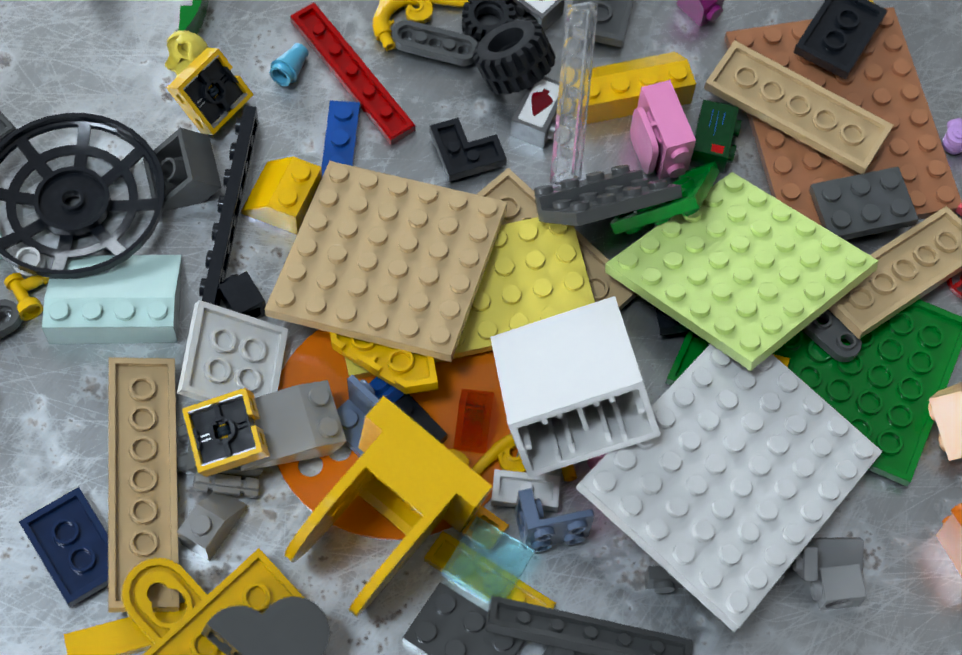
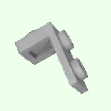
M860 537L812 538L792 562L793 570L804 581H818L819 568L860 564L862 571L864 541Z

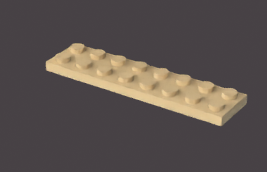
M109 357L108 613L126 612L122 603V587L127 575L136 565L152 558H165L178 564L175 358ZM161 583L150 585L147 596L152 602L153 612H178L179 592L177 590L168 589Z

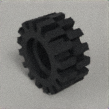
M468 0V3H464L462 10V31L465 32V35H469L477 42H480L490 31L515 20L514 6L512 3L509 4V0ZM484 14H491L498 17L499 22L493 25H485L480 23L477 18Z

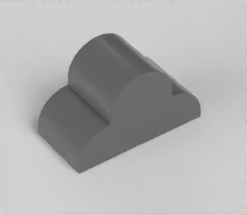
M286 597L274 602L263 614L247 606L224 608L206 623L201 634L225 655H322L329 642L330 629L324 612L314 602L302 597Z

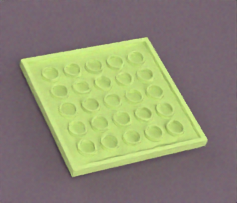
M731 172L711 187L699 211L689 216H683L682 214L673 216L666 223L656 226L605 263V273L751 371L875 272L878 260Z

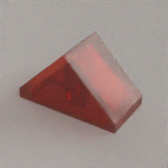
M462 388L454 440L455 450L486 453L494 392Z

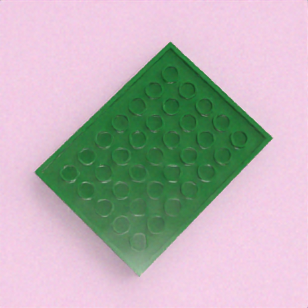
M919 299L861 338V349L857 357L852 361L839 362L802 331L776 350L773 354L790 358L788 368L883 451L868 470L908 487L934 422L928 410L929 398L939 390L947 388L962 348V317ZM817 319L818 323L826 324L825 320ZM688 331L665 383L672 385L710 343L694 332ZM841 340L844 345H851L848 340Z

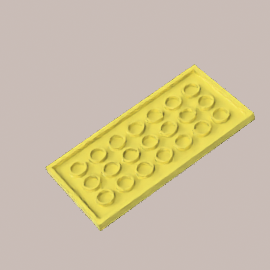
M538 217L501 225L453 359L492 351L491 336L595 303L574 226L540 222ZM345 357L349 377L354 375L357 379L375 376ZM434 358V363L444 361Z

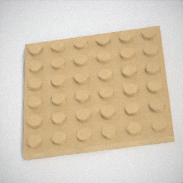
M329 161L266 304L265 314L267 317L452 362L507 211V201Z

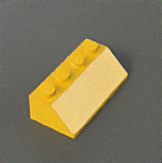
M676 52L562 74L563 83L568 85L567 96L571 99L570 105L577 126L632 116L634 109L638 106L641 87L670 80L681 106L692 103L696 87L688 59Z

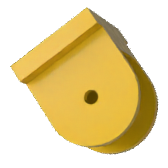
M385 396L365 416L358 446L364 453L316 507L296 533L284 553V556L293 563L300 559L327 532L358 495L406 535L405 538L379 567L348 610L356 617L381 593L443 519L460 533L477 513L493 487Z

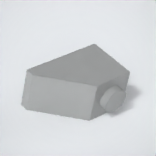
M210 494L196 504L178 529L177 533L181 544L210 561L247 509V505L231 495Z

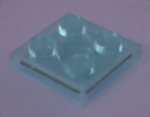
M476 516L442 570L441 576L489 605L492 595L508 598L535 551Z

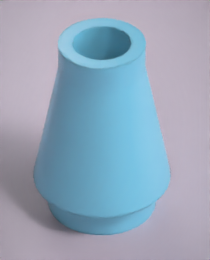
M295 43L288 51L271 63L269 71L271 78L282 86L294 83L305 59L309 55L307 48L300 43Z

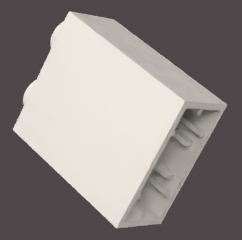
M615 296L490 337L508 426L528 478L661 436Z

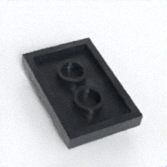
M825 0L796 44L793 53L847 79L884 20L888 10L869 0Z

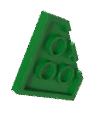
M716 162L687 170L684 174L678 176V180L671 183L681 185L682 198L615 216L610 223L615 235L625 231L627 234H632L641 230L644 225L650 223L661 225L669 221L673 216L679 214L689 216L699 211L700 206L720 173Z

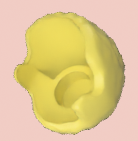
M190 31L173 32L167 39L169 57L165 62V67L175 72L178 76L209 46L196 33Z

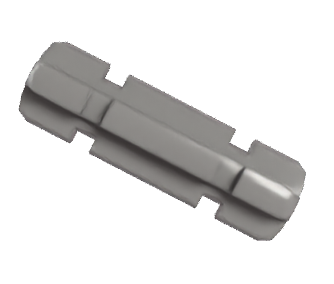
M196 472L193 488L199 492H208V489H210L212 493L239 496L240 493H243V497L256 498L259 493L260 483L257 478L245 477V480H241V476L214 474L213 476L205 477Z

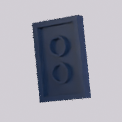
M79 487L18 521L69 608L108 586V534Z

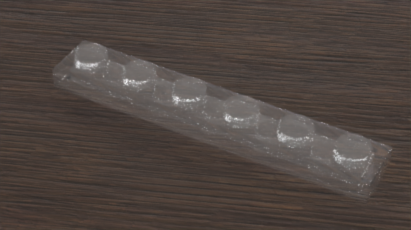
M591 1L567 5L550 183L560 185L562 180L578 178L581 181L598 12V4Z

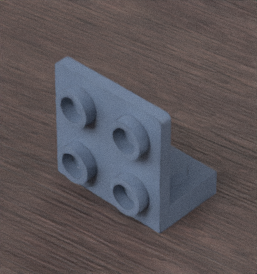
M351 375L347 378L349 399L337 409L347 441L345 444L360 458L364 453L358 448L364 419L379 399L375 396L374 389L364 379L359 381L354 375Z
M532 488L518 491L514 515L524 551L533 549V552H542L552 548L553 544L563 542L566 545H575L583 542L589 536L594 519L593 509L543 519L544 514L539 498L534 499Z

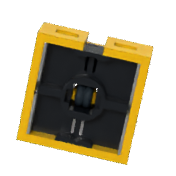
M206 48L166 87L202 134L214 135L253 96V93L241 77L232 74L230 70L233 67L219 48Z
M246 387L182 408L199 474L208 477L270 456L264 432L255 424V420L260 419L254 394Z

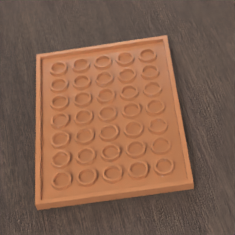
M894 7L884 8L888 10L884 20L847 79L793 53L796 44L813 19L726 32L724 40L727 50L735 40L893 124L894 126L865 173L899 167L919 220L930 217L945 206L957 214L956 209L962 203ZM747 113L771 196L821 225L809 192L811 184L859 175L860 173Z

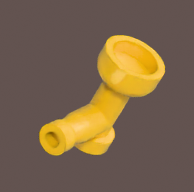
M13 273L5 278V286L8 290H12L18 301L17 309L21 320H32L42 313L43 305L40 300L30 297L28 291L42 284H47L49 281L48 277L36 275L24 279L21 273Z

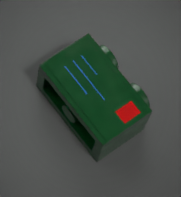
M703 100L695 131L696 143L689 166L699 167L716 162L720 173H724L727 162L733 163L737 145L731 144L732 138H738L742 120L737 119L739 107Z

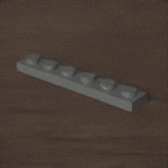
M493 595L489 602L486 622L487 632L591 655H692V639Z

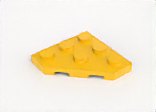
M330 332L333 350L401 392L410 394L438 389L433 357Z

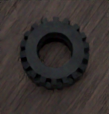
M530 19L514 20L495 28L481 39L473 51V60L489 90L495 94L503 93L504 95L528 89L541 81L551 71V67L555 64L554 59L556 58L542 26L536 20Z

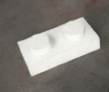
M495 469L491 505L515 507L518 491L532 488L534 499H540L543 510L557 512L561 476L541 474L528 478L526 472Z

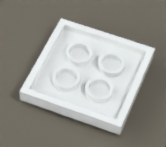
M202 300L197 301L194 304L177 394L199 401H206L245 387L253 392L254 398L278 391L288 329Z

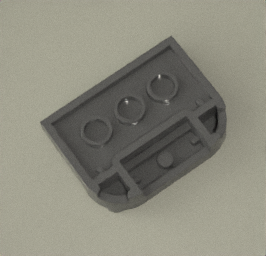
M619 165L611 168L612 173L604 174L603 171L586 174L585 180L579 181L578 178H571L560 181V186L553 188L552 185L535 187L534 196L540 222L581 226L682 198L681 185L668 184L666 179L649 182V178H643L642 170H630L629 165Z

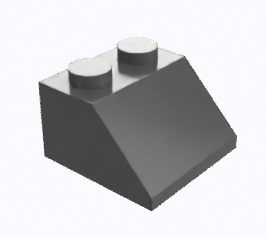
M180 127L153 150L162 167L165 182V205L163 211L203 203L222 188L209 135ZM143 159L151 198H156L157 190L154 176L149 164Z

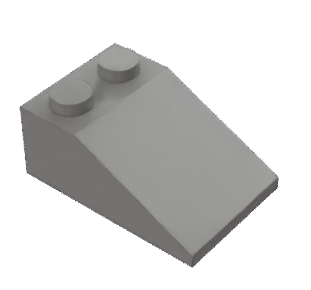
M328 380L300 384L256 397L255 401L260 419L255 420V424L264 432L270 456L242 465L240 468L241 471L329 456L347 442Z

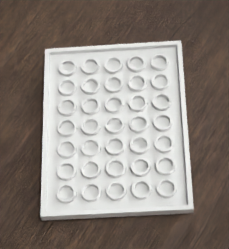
M710 344L651 406L661 436L607 453L576 486V489L726 626L735 632L883 451L773 354L750 371Z

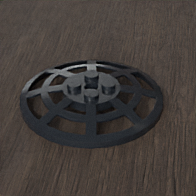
M63 113L29 122L0 141V164L17 147L28 160L16 173L9 189L0 188V200L6 202L7 218L14 231L0 238V256L18 269L37 276L54 279H70L95 275L109 270L130 258L142 248L156 229L165 205V182L162 167L155 152L146 140L121 122L89 113ZM78 128L76 145L60 146L39 154L29 142L30 139L53 130ZM91 129L116 135L131 144L134 149L120 160L108 151L89 146ZM75 156L73 166L52 171L47 165V162L60 157ZM88 157L102 160L113 168L101 177L95 171L86 168ZM142 158L149 164L153 173L157 190L156 198L138 200L137 185L130 169ZM36 170L42 177V180L38 184L35 193L19 192L24 181ZM122 177L128 188L129 200H111L108 187ZM72 196L79 197L81 199L80 202L74 206H67L64 204L66 199ZM16 204L34 206L38 220L22 228L17 217ZM154 210L151 222L137 241L127 249L123 247L117 240L129 229L136 212ZM110 212H126L122 223L112 234L101 225ZM46 229L60 235L57 249L42 245L31 237ZM91 233L99 241V243L87 248L71 250L73 237ZM23 242L26 246L37 249L39 253L55 258L51 269L40 268L18 260L5 249ZM104 249H107L115 256L90 267L65 270L69 258L90 256Z

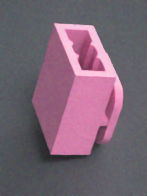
M670 80L641 87L638 106L634 109L630 127L631 141L645 174H650L655 169L659 179L666 177L677 178L689 169L696 143L695 136Z

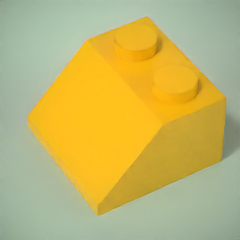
M293 156L267 161L241 210V214L297 235L322 179V167Z

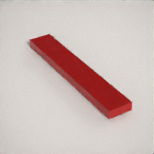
M315 2L290 15V22L354 101L360 102L362 111L390 145L416 131V125Z

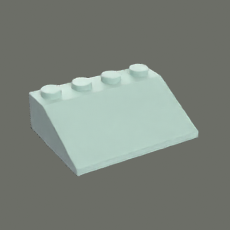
M90 255L80 258H69L65 270L90 267L115 256ZM132 255L117 266L95 275L70 279L49 278L44 297L42 329L48 343H178L182 255Z

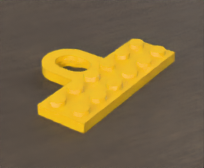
M259 548L208 595L179 564L165 558H152L136 565L127 575L122 587V603L126 613L154 643L142 655H225L201 634L206 623L217 612L231 606H247L263 614L270 605L282 598H304ZM161 583L168 589L177 590L185 600L186 610L180 620L168 624L161 622L155 617L152 610V602L147 596L150 585Z

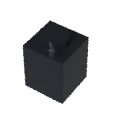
M247 271L240 275H231L222 284L218 285L221 300L227 309L257 319L266 316L264 310L266 307L265 300Z

